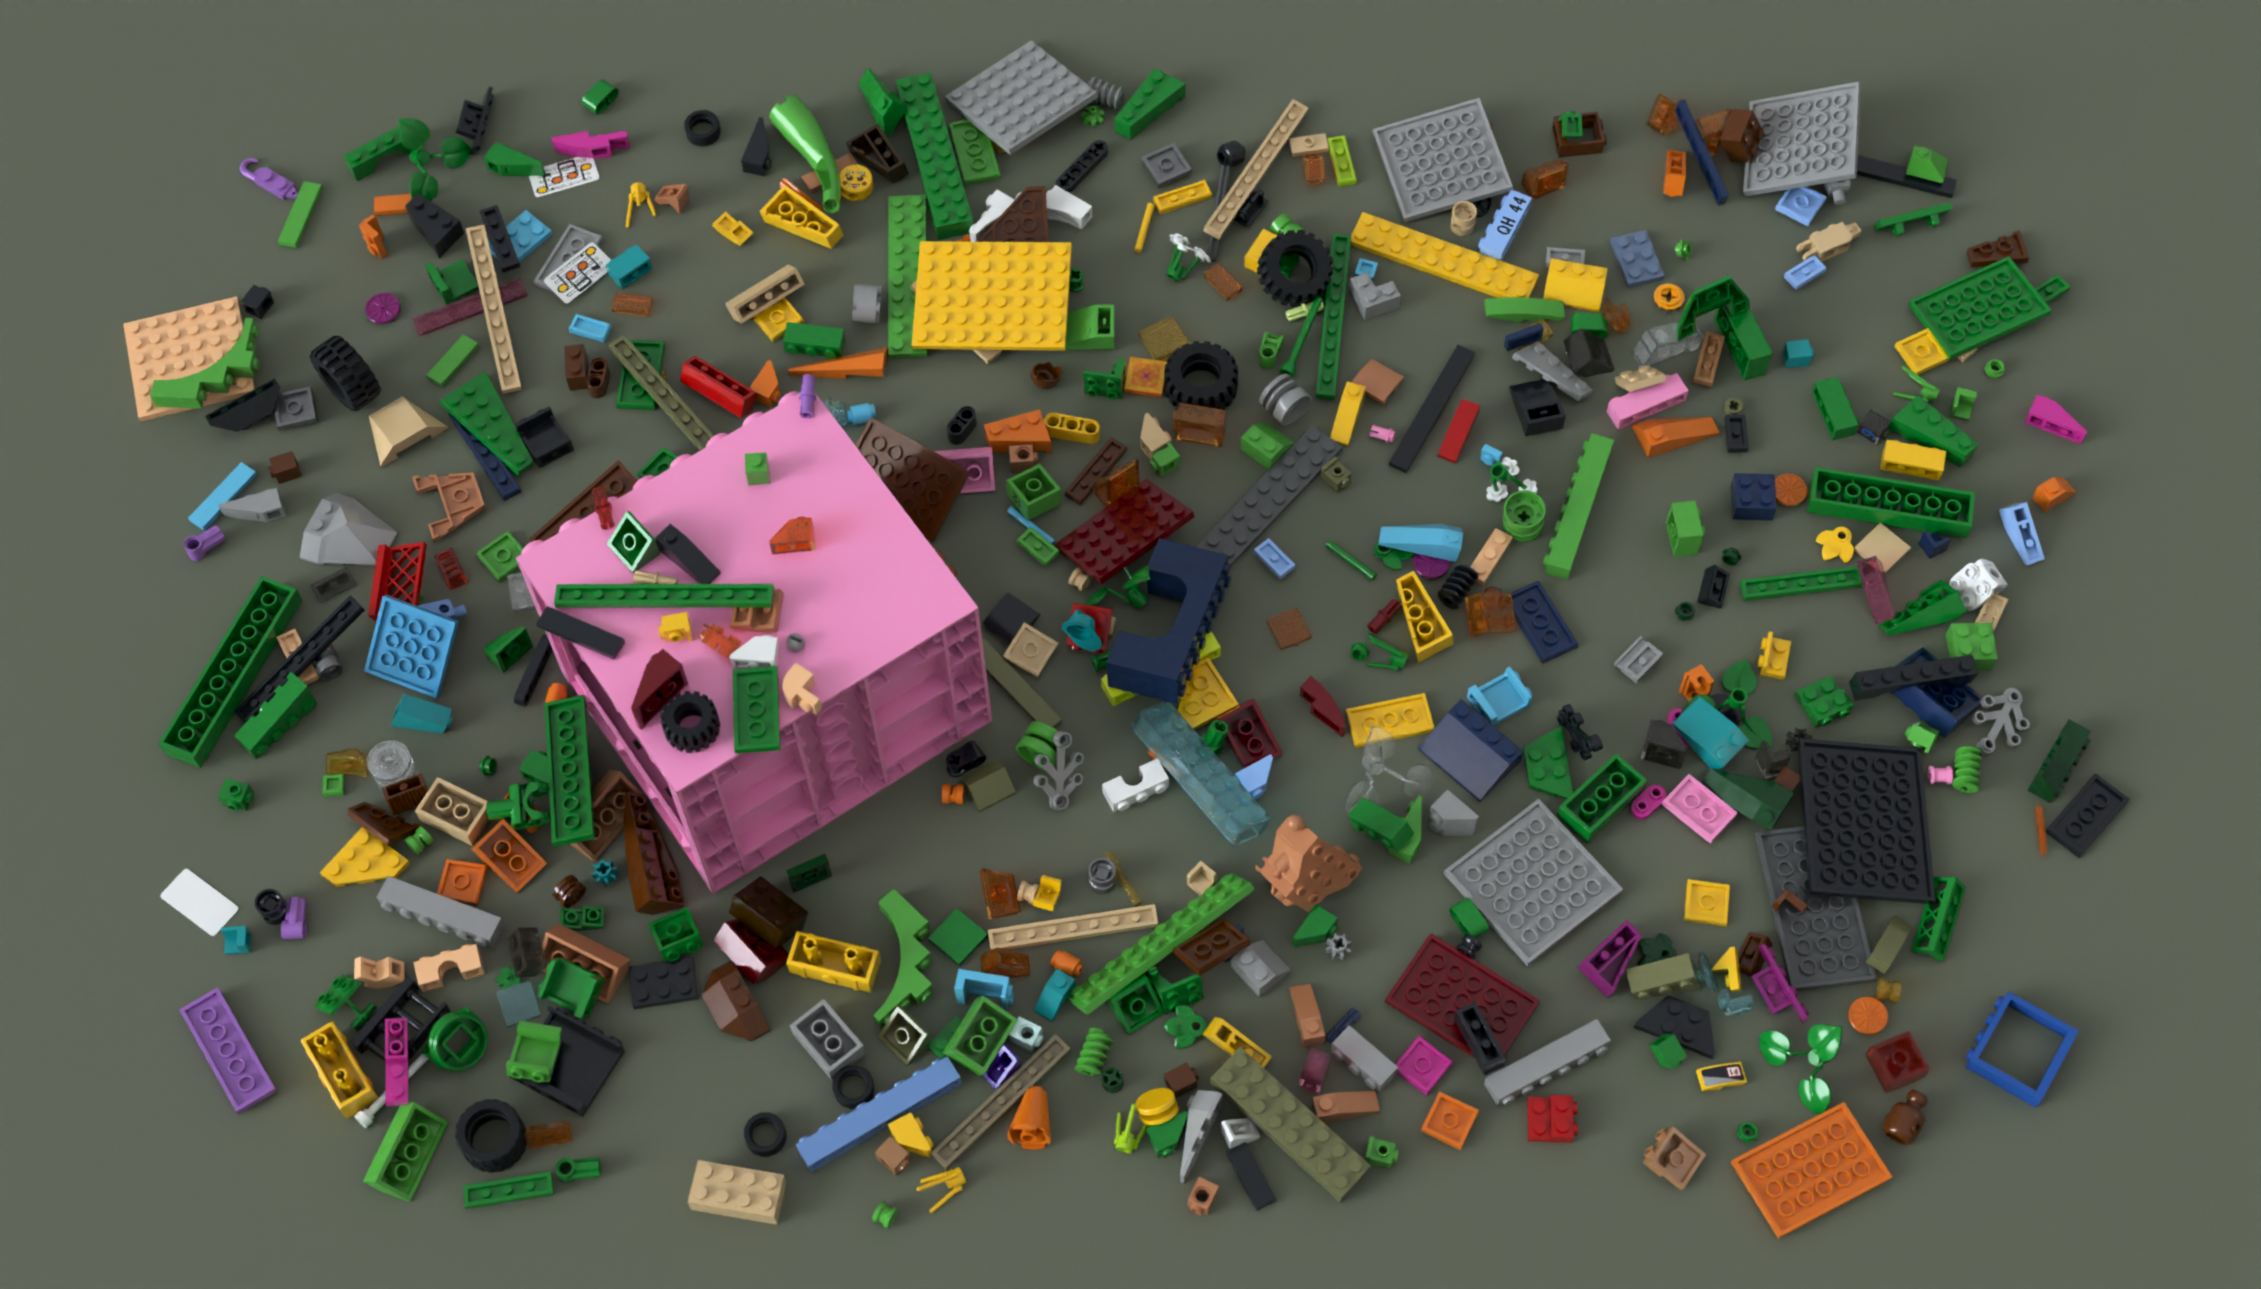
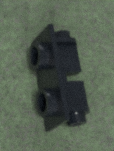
M1258 190L1252 193L1233 220L1248 228L1269 202L1264 199V192Z

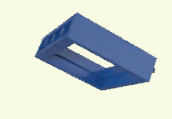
M2008 991L2004 997L1999 996L1994 1005L1997 1008L1994 1014L1990 1012L1984 1023L1987 1025L1986 1030H1980L1975 1039V1042L1978 1044L1975 1049L1971 1047L1965 1057L1968 1059L1965 1068L2036 1108L2042 1101L2079 1030ZM2007 1006L2064 1037L2035 1090L1979 1059Z

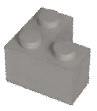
M1368 272L1350 278L1349 292L1364 321L1399 309L1401 295L1393 281L1375 287Z

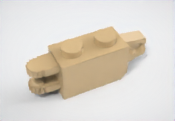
M1843 222L1836 225L1832 224L1822 231L1813 232L1808 240L1796 247V250L1802 252L1809 249L1802 256L1804 261L1815 255L1823 262L1848 251L1850 242L1860 236L1861 229L1856 223L1845 225Z

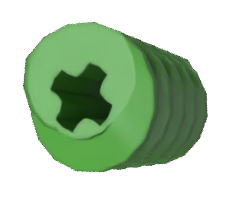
M1963 746L1955 751L1956 757L1954 759L1952 785L1956 790L1964 793H1976L1979 791L1977 785L1980 783L1978 777H1980L1981 773L1978 770L1981 769V764H1979L1982 761L1981 756H1979L1981 750L1975 747Z
M1089 1028L1090 1034L1086 1035L1087 1042L1083 1043V1049L1080 1051L1081 1057L1077 1059L1078 1065L1074 1069L1076 1072L1086 1076L1101 1075L1102 1072L1097 1067H1104V1063L1100 1059H1107V1055L1103 1051H1110L1106 1044H1113V1040L1103 1030Z

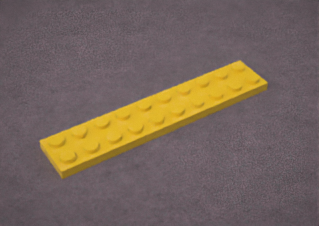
M1362 212L1351 234L1350 246L1496 298H1530L1539 279V274L1365 212Z

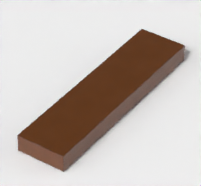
M1111 437L1065 491V496L1081 506L1125 454L1127 447Z

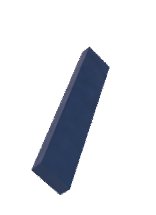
M1685 99L1681 100L1674 111L1717 205H1723L1729 197L1728 192Z
M449 413L448 415L503 500L506 501L521 493L520 487L505 464Z

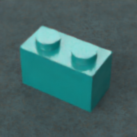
M637 244L626 249L624 253L606 264L609 276L622 290L653 269L650 258Z

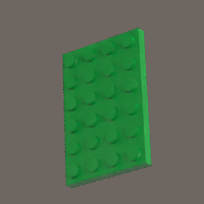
M2009 256L1909 300L1908 306L1923 326L1931 331L1949 360L2051 315L2052 311Z

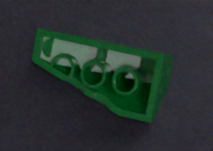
M1710 768L1702 782L1706 788L1725 803L1770 831L1774 829L1794 795V792L1777 782Z

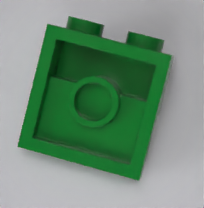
M1831 675L1796 690L1794 694L1815 728L1820 725L1827 726L1838 717H1847L1851 714L1854 706L1845 690L1838 687Z
M688 907L648 923L664 962L676 961L680 955L687 952L695 953L700 947L704 946Z

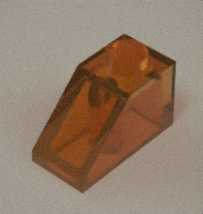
M1319 153L1301 155L1304 180L1310 185H1320L1321 182L1325 181L1324 158Z
M801 516L796 519H790L769 540L772 555L816 550L812 517Z
M996 947L980 955L982 973L1009 978L1030 975L1029 956L1026 954Z

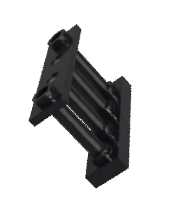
M407 976L351 1041V1044L361 1054L369 1049L385 1061V1050L374 1043V1040L380 1033L385 1034V1019H392L397 1016L399 1018H407L408 1024L418 1031L410 1041L408 1040V1057L410 1060L429 1038L434 1024L442 1016L450 1013L451 1010L445 1002L436 1007L418 994L417 990L419 987L413 979ZM408 1000H413L432 1014L425 1024L403 1010V1006Z

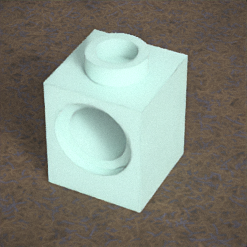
M1018 1017L1016 1024L1009 1033L1011 1043L1032 1053L1036 1047H1040L1044 1039L1042 1027L1021 1017ZM1026 1032H1030L1033 1034V1036L1029 1039H1025L1022 1037V1035Z

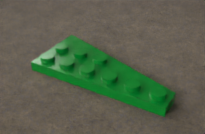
M486 371L440 400V405L518 476L533 466V460Z

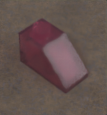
M1310 1048L1299 1083L1304 1090L1320 1093L1329 1071L1331 1055Z

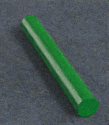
M1331 540L1326 543L1325 546L1369 579H1375L1377 574Z

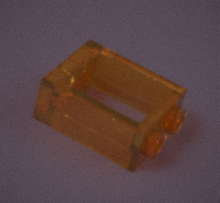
M1179 403L1178 410H1174L1173 431L1176 432V440L1222 447L1225 434L1226 410Z

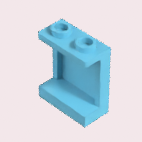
M1509 666L1504 674L1479 688L1476 685L1468 688L1467 698L1476 711L1495 726L1530 707L1532 692L1527 686L1525 687L1522 684L1520 675Z
M958 969L954 988L957 1004L966 1005L969 993L1000 998L1003 1010L1008 1011L1009 1005H1013V985H1010L1009 977Z

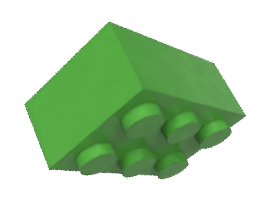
M980 996L974 1000L942 1053L977 1077L983 1075L988 1070L1018 1019L985 996Z

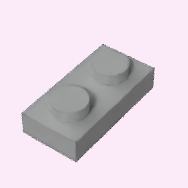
M1547 247L1545 267H1549L1551 258L1584 264L1585 250Z

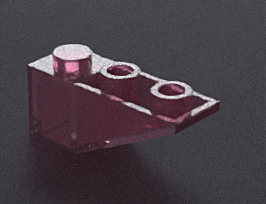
M1877 556L1857 561L1860 579L1876 624L1896 618L1881 561Z

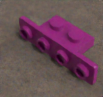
M1765 944L1760 945L1759 950L1769 967L1752 975L1751 979L1773 1015L1792 1005L1801 1023L1807 1022L1809 1012L1803 1003L1800 1004L1796 996L1798 994L1794 986L1787 983L1785 979L1787 977L1786 972L1781 965L1778 966L1774 960L1776 956L1771 947L1767 948Z

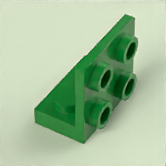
M462 259L441 270L439 267L435 268L432 262L424 265L431 282L446 305L479 288L478 282Z
M1117 359V364L1113 365L1111 374L1084 370V393L1090 396L1122 399L1126 380L1125 359Z

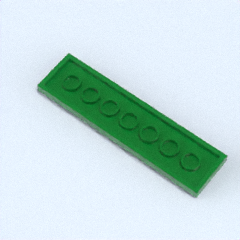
M580 695L544 703L552 844L554 847L595 839L585 696Z

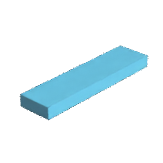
M241 462L188 517L189 521L205 531L222 513L219 504L234 500L257 476L256 471Z

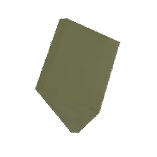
M996 759L960 778L979 812L1016 794L1006 768Z
M900 1005L896 1007L878 1036L907 1066L927 1049V1044L931 1041L930 1034Z

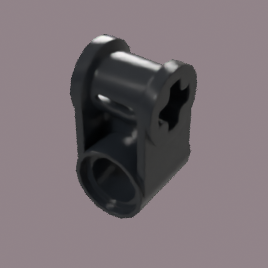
M969 741L947 755V772L952 777H960L971 769L980 766L986 760V756L975 741Z

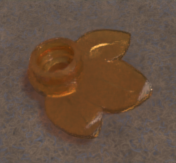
M1606 299L1604 311L1602 312L1605 320L1613 325L1616 331L1620 333L1627 332L1631 322L1625 303L1616 308L1609 299Z

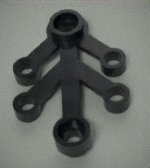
M1570 704L1563 706L1562 710H1559L1557 721L1561 727L1568 730L1572 741H1570L1572 750L1575 753L1579 751L1584 761L1592 758V751L1597 752L1603 749L1602 741L1597 734L1588 736L1579 728L1584 723L1583 717L1579 712L1574 714Z

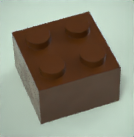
M1732 109L1719 140L1732 162L1752 163L1754 156L1757 154L1759 143L1764 137V131L1753 110Z

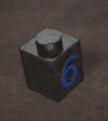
M1870 410L1861 421L1857 433L1877 445L1881 439L1885 440L1891 431L1888 429L1891 421Z

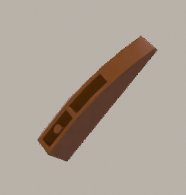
M626 792L624 808L625 853L635 910L639 913L654 915L682 908L685 904L677 868L646 797L643 794Z

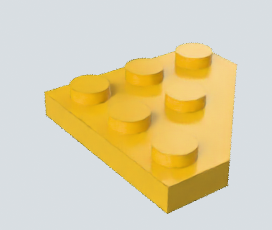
M1209 657L1200 660L1197 665L1193 666L1192 679L1187 681L1186 694L1184 697H1181L1175 719L1185 735L1239 705Z
M361 827L322 869L320 874L334 886L343 887L345 884L372 883L375 880L387 879L388 876L397 879L409 866L410 862L393 848L385 845L365 828Z

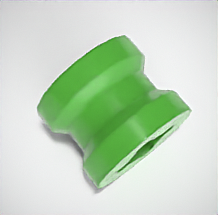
M881 1201L873 1214L872 1221L880 1222L885 1228L889 1229L894 1223L899 1210L895 1207L891 1208L886 1202Z

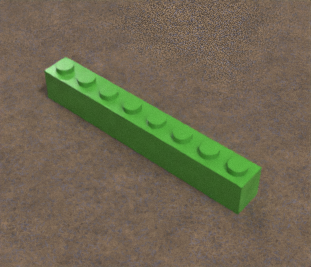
M1591 433L1589 440L1585 439L1582 451H1585L1584 456L1580 455L1577 462V467H1580L1579 471H1574L1571 483H1574L1573 488H1568L1565 498L1568 499L1567 505L1563 504L1560 512L1563 518L1561 521H1557L1554 530L1557 532L1556 537L1552 536L1549 548L1552 549L1551 553H1546L1543 564L1546 565L1545 573L1568 580L1613 447L1614 439Z

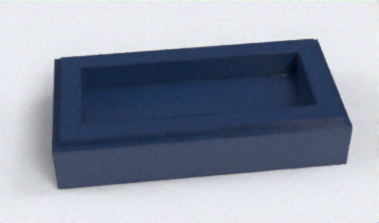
M1539 323L1506 335L1504 343L1506 351L1541 340L1544 330L1542 324Z

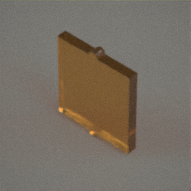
M1297 608L1285 613L1280 612L1279 615L1267 619V623L1281 650L1293 645L1298 646V643L1312 638Z

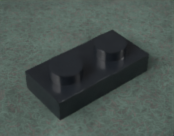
M1725 415L1724 422L1728 453L1748 452L1745 415Z

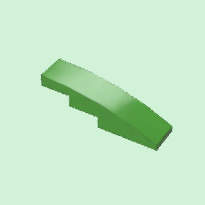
M1519 297L1490 298L1485 300L1486 317L1516 323H1521L1524 319L1540 323L1544 319L1560 322L1565 319L1562 301Z

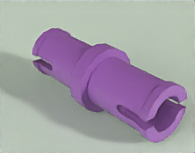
M810 374L802 376V391L799 393V399L801 400L800 416L803 418H812L814 416L816 378Z

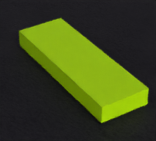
M1345 135L1327 138L1338 187L1357 184Z

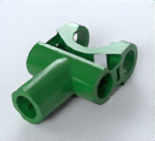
M541 782L511 785L509 787L510 799L487 802L488 819L497 820L511 817V827L518 830L549 823L551 821L550 813L532 810L534 800L549 792V785ZM526 812L528 813V815H529L530 818H531L530 820H528L529 823H527V815H526Z

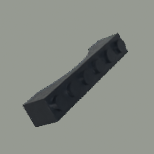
M1973 655L1856 672L1849 681L1854 701L1875 698L1895 690L1918 685L1943 684L1956 686L1969 684L1979 673Z

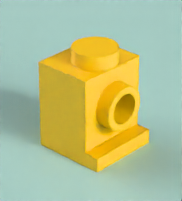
M687 612L661 616L662 625H658L660 638H665L666 642H678L685 638H688L689 642L693 641L691 623Z

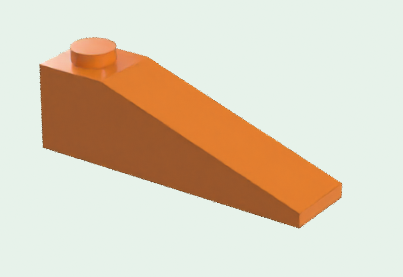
M1712 417L1648 419L1632 425L1647 458L1720 434Z

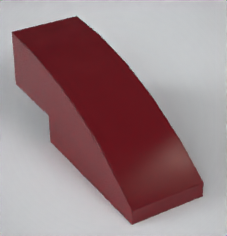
M1310 676L1300 687V696L1311 704L1310 713L1343 737L1346 725L1337 704L1326 689Z

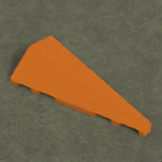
M888 347L791 367L788 369V374L792 376L810 374L815 377L846 379L847 375L884 377Z

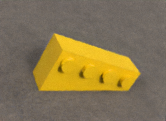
M1412 571L1396 579L1397 591L1418 663L1454 645L1453 634L1416 573Z

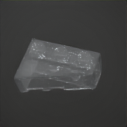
M1679 322L1649 328L1638 342L1632 355L1640 367L1646 365L1654 367L1697 349L1704 335L1696 325L1695 334L1678 341L1676 328Z

